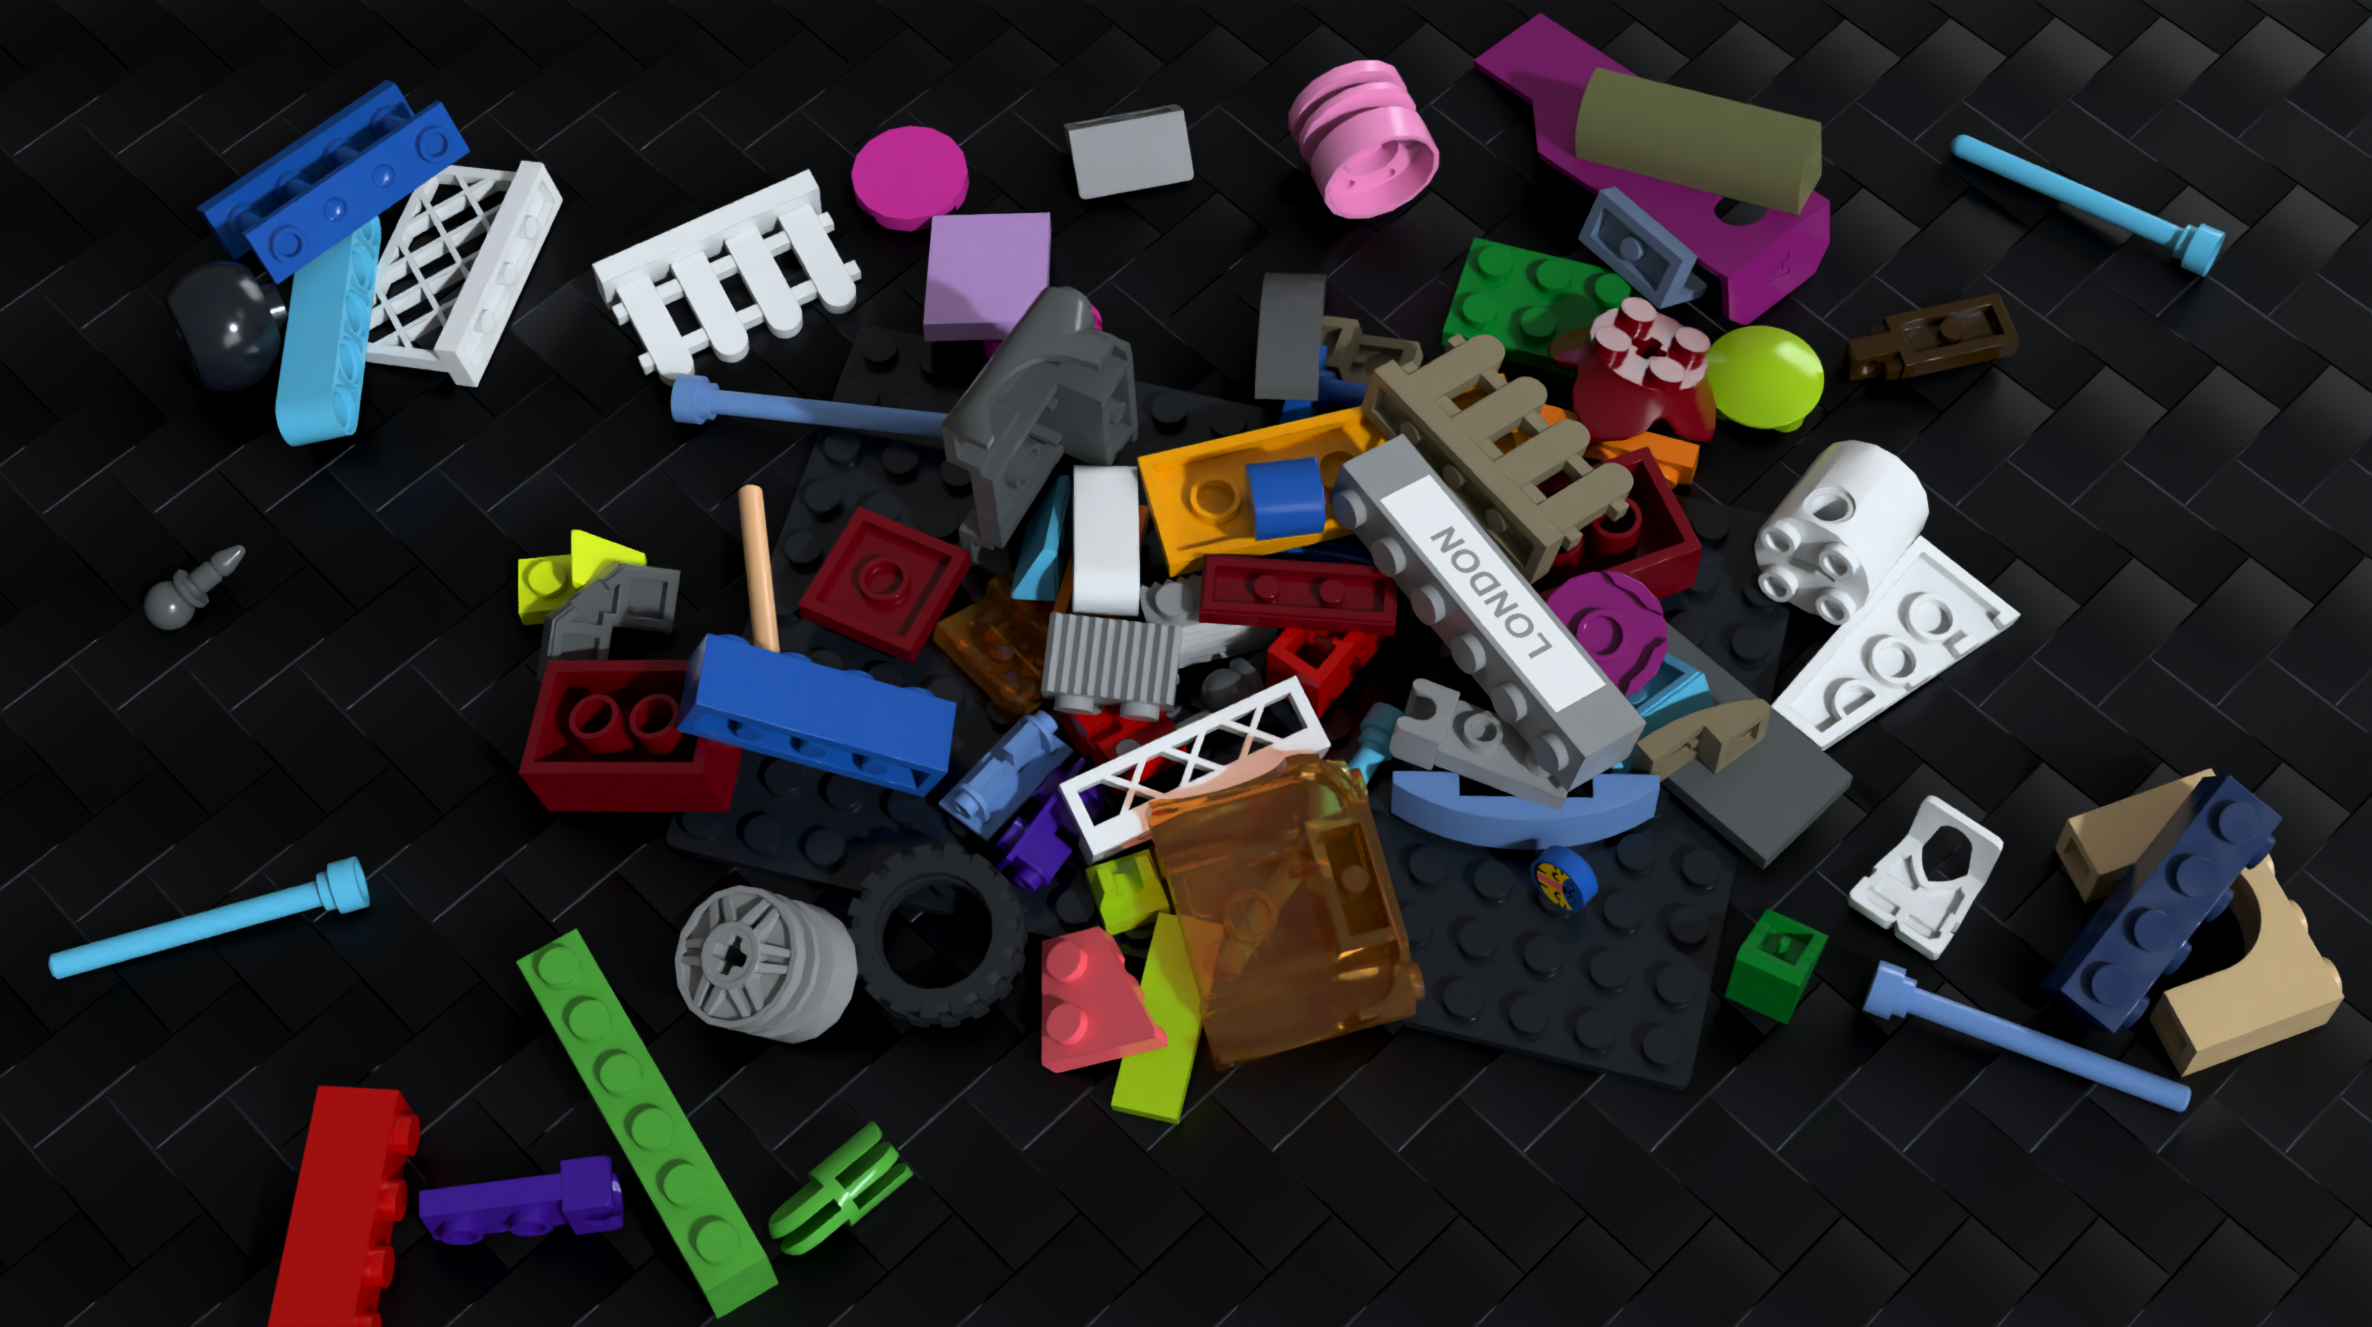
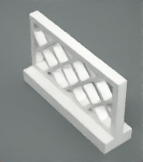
M521 161L517 172L450 165L413 191L377 265L370 322L371 330L391 319L396 331L375 343L368 342L365 362L448 372L456 385L478 387L563 201L543 163ZM439 184L461 186L463 191L434 207L430 203ZM499 190L507 191L501 204L483 213L478 204L479 201ZM472 205L478 216L447 233L441 222ZM436 226L441 237L410 253L408 248L413 238ZM487 231L488 234L481 249L462 259L456 248ZM450 252L456 263L425 279L419 268ZM413 272L419 283L388 300L386 294L391 283ZM465 278L466 281L459 296L440 306L434 294ZM428 298L434 310L403 327L397 315ZM441 325L443 326L434 350L414 348L411 343L412 341Z

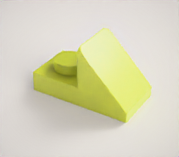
M571 530V554L519 559L518 601L519 616L523 625L544 624L545 616L613 561L647 565L645 553L581 530Z

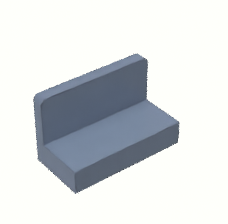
M1616 186L1599 191L1578 240L1658 309L1701 298L1707 285L1691 272L1698 256Z

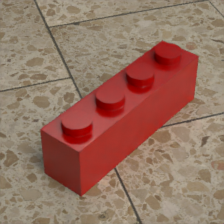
M318 1085L268 1327H382L381 1316L376 1312L381 1288H388L394 1274L395 1253L393 1247L389 1245L394 1221H401L407 1207V1184L405 1180H402L407 1156L415 1155L420 1139L419 1118L417 1115H414L399 1090Z

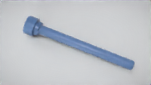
M679 374L677 376L671 394L673 419L676 422L703 424L706 419L713 420L717 414L943 438L941 424L949 415L937 412L720 390L718 384L709 383L706 376Z
M1880 960L1876 967L1862 1011L1889 1020L1891 1014L1904 1018L1906 1013H1910L2171 1110L2182 1112L2188 1106L2191 1090L2186 1085L1917 988V980L1905 976L1907 970L1905 968Z

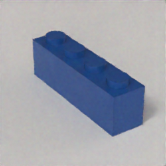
M707 633L687 663L676 731L925 797L948 772L956 703L937 698L932 692L924 688H901L874 680L870 674L863 671H841L813 663L809 657L794 652L777 653L752 646L747 640L739 636L729 634L717 636Z

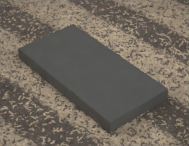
M1666 622L1667 653L1705 674L1715 704L1714 706L1741 700L1759 699ZM1772 709L1764 739L1716 774L1696 756L1660 783L1764 870L1850 787L1853 775Z

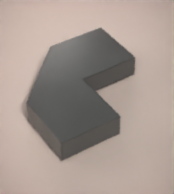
M613 561L545 616L536 680L543 681L548 661L608 660L613 626L672 633L681 571L672 568Z

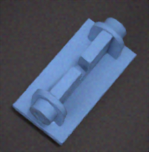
M1039 710L1034 716L1024 714L939 802V806L988 843L1032 798L1033 793L1055 766L1060 768L1074 754V750L1053 735L1058 726L1049 714L1042 710Z

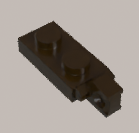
M1994 293L1886 316L1882 325L1869 329L1867 337L1847 341V347L1841 362L1849 381L1875 378L1882 373L1886 380H1896L1899 377L1905 379L2015 355L2021 340L2000 294Z

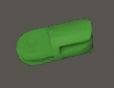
M874 1121L868 1123L807 1174L810 1182L787 1200L771 1216L769 1232L772 1239L788 1234L780 1245V1249L785 1254L792 1256L802 1255L822 1242L843 1223L849 1227L853 1226L914 1175L906 1163H900L892 1167L899 1154L890 1142H883L874 1146L883 1134Z

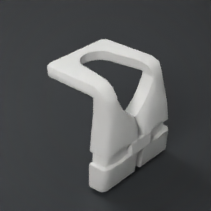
M1930 795L1921 803L1906 837L1873 867L1869 878L1864 876L1850 891L1847 899L1848 904L1882 928L1890 929L1894 927V935L1930 960H1937L1954 935L1951 932L1956 933L1972 902L1985 885L2002 851L2004 842L2000 837L1938 797ZM1939 827H1954L1963 832L1972 845L1968 874L1950 881H1928L1922 865V847Z

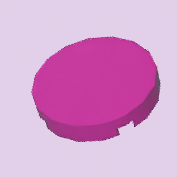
M918 126L890 129L869 140L857 154L851 173L857 205L864 213L866 210L869 215L875 217L876 223L887 229L908 232L931 228L932 216L945 215L951 212L955 206L957 211L965 201L969 186L964 153L953 139L933 128Z

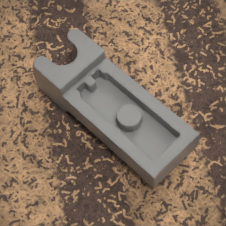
M1422 678L1413 681L1405 708L1406 716L1398 718L1388 749L1392 756L1427 770H1432L1433 766L1436 765L1522 799L1555 810H1562L1568 792L1553 774L1547 773L1540 767L1534 757L1532 748L1512 724L1502 720L1496 713L1459 700L1460 692Z

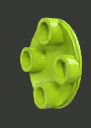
M1770 326L1742 327L1719 338L1706 354L1708 361L1707 377L1716 404L1717 419L1724 421L1732 420L1751 428L1791 432L1797 430L1802 425L1804 417L1815 408L1822 395L1824 372L1818 356L1805 341L1783 329Z

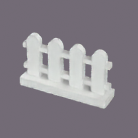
M809 169L592 264L598 291L608 310L612 309L619 325L631 321L647 352L638 356L639 364L645 375L657 371L661 380L673 387L679 374H695L692 354L709 346L712 347L715 355L724 362L733 363L743 359L749 350L746 330L765 322L770 332L779 338L795 336L803 326L800 306L816 298H819L823 307L831 313L844 314L850 311L857 299L854 281L861 279V271L855 260L843 264L827 233L835 230L834 222L828 211L822 213L819 187ZM791 249L809 279L792 288L787 284L773 258ZM736 273H739L755 303L738 312L734 310L719 282ZM685 297L701 328L681 337L665 305Z

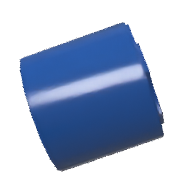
M1311 455L1245 464L1246 501L1255 542L1323 533L1324 524L1326 523V503L1317 456Z

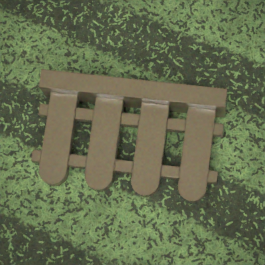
M1458 333L1447 340L1444 347L1445 354L1421 368L1412 360L1400 367L1392 359L1375 369L1360 410L1389 440L1401 434L1406 436L1530 585L1549 573L1560 546L1569 551L1579 544L1583 536L1579 531L1580 529L1604 514L1613 522L1626 514L1629 504L1625 500L1634 483L1631 472L1626 467L1617 463H1605L1594 470L1582 458L1590 442L1588 429L1580 422L1570 419L1561 420L1550 426L1539 415L1547 399L1545 386L1532 377H1520L1508 383L1497 372L1505 356V348L1497 338L1482 334L1466 341ZM1478 384L1488 396L1461 411L1451 399ZM1520 427L1531 439L1504 455L1493 442ZM1563 470L1574 483L1547 499L1536 486Z

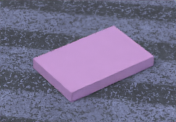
M1050 212L932 216L923 320L925 341L1005 340L1040 291L1049 287Z

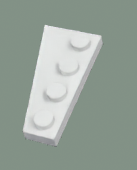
M1920 535L1906 550L1865 606L1854 613L1847 623L1838 628L1771 707L1822 751H1825L2013 625L2021 614Z

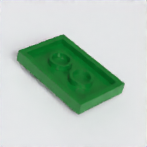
M1474 237L1442 332V345L1445 346L1447 340L1458 333L1466 341L1477 335H1490L1497 338L1505 348L1504 361L1576 378L1577 374H1574L1575 369L1561 370L1552 363L1547 353L1549 345L1558 337L1577 328L1591 325L1595 318L1609 309L1620 308L1624 299L1628 297L1644 299V296L1614 270Z

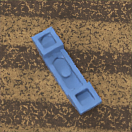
M1393 771L1391 813L1428 832L1473 845L1518 850L1547 849L1552 845L1569 847L1617 835L1654 817L1660 790V775L1599 774L1592 778L1589 798L1566 797L1562 810L1559 811L1517 796H1460L1459 774L1454 772Z

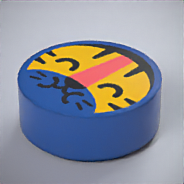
M1558 845L1549 846L1531 864V876L1537 888L1549 901L1565 911H1580L1598 892L1597 879L1592 868L1580 855L1569 848Z

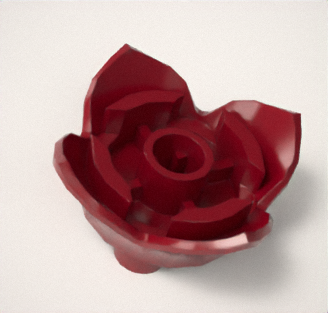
M1628 297L1622 301L1620 308L1609 309L1595 318L1591 325L1577 328L1558 337L1549 345L1547 353L1555 366L1561 370L1575 369L1574 374H1577L1571 393L1572 406L1577 421L1583 424L1590 433L1589 443L1627 440L1642 435L1655 421L1662 418L1665 419V426L1669 425L1672 432L1684 440L1710 443L1716 426V404L1707 377L1708 361L1706 354L1710 348V340L1700 330L1684 327L1675 319L1658 313L1651 303L1642 298Z

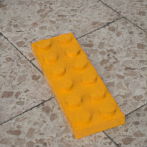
M1501 373L1500 375L1506 380L1504 373ZM1476 384L1451 399V401L1463 411L1488 396V394ZM1361 406L1137 457L1139 476L1169 577L1203 570L1204 554L1256 558L1354 535L1355 533L1352 530L1345 528L1339 522L1334 513L1333 506L1329 503L1338 473L1343 463L1389 441V439L1360 410ZM1518 427L1493 442V444L1505 455L1528 441L1526 433ZM1311 455L1317 456L1326 503V523L1324 524L1323 533L1255 542L1246 501L1245 464Z

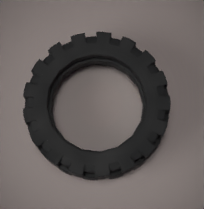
M931 844L913 847L914 853L904 857L900 853L890 856L883 861L886 867L877 875L871 871L861 883L864 889L858 899L853 897L847 915L851 921L849 929L846 928L855 945L858 969L856 977L868 994L886 1012L898 1019L900 1017L909 1020L912 1025L929 1028L930 1024H941L943 1028L961 1025L960 1020L973 1016L975 1020L991 1011L988 1007L998 998L1002 1001L1013 988L1011 981L1016 973L1021 974L1026 957L1023 952L1025 943H1028V930L1024 921L1022 906L1005 876L993 868L987 859L977 853L974 855L965 853L962 847L945 844L944 849H933ZM951 884L966 889L984 904L991 919V943L985 959L969 977L947 988L923 989L904 982L891 970L883 952V932L891 912L907 895L926 886Z

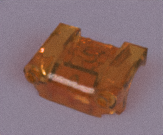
M1296 754L1285 757L1277 767L1249 781L1206 794L1175 799H1160L1148 804L1145 816L1162 877L1167 878L1201 1001L1198 1008L1216 1072L1359 1030L1415 1016L1416 1001L1425 999V987L1421 971L1417 962L1410 959L1408 936L1370 810L1363 774L1359 768L1349 770L1343 758L1325 761L1319 758L1320 754Z

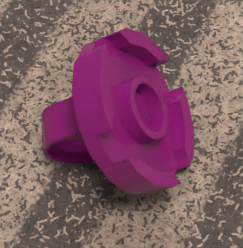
M1592 571L1568 579L1549 596L1546 604L1624 697L1638 692L1657 674L1667 653V625L1660 602L1642 582L1620 572Z

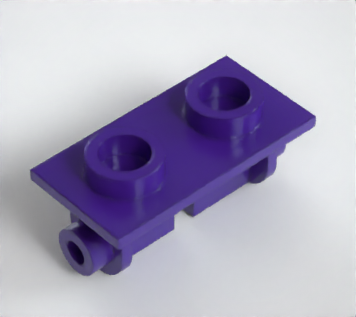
M1082 757L1065 772L1055 766L1032 795L1040 805L1026 822L1020 816H1017L994 845L1003 854L993 868L1000 872L1007 865L1011 866L1017 871L1013 877L1014 882L1026 892L1033 894L1038 887L1046 888L1073 851L1069 845L1055 835L1058 828L1077 842L1081 837L1058 790V786L1077 776V773L1086 763V760ZM1102 783L1078 793L1092 823L1107 807V802L1104 798L1109 793V789Z

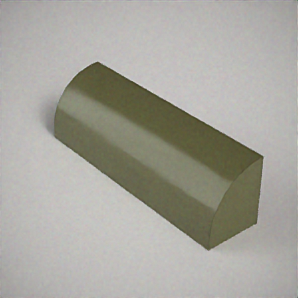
M1596 67L1586 87L1576 126L1575 150L1576 158L1797 216H1799L1822 175L1821 122Z

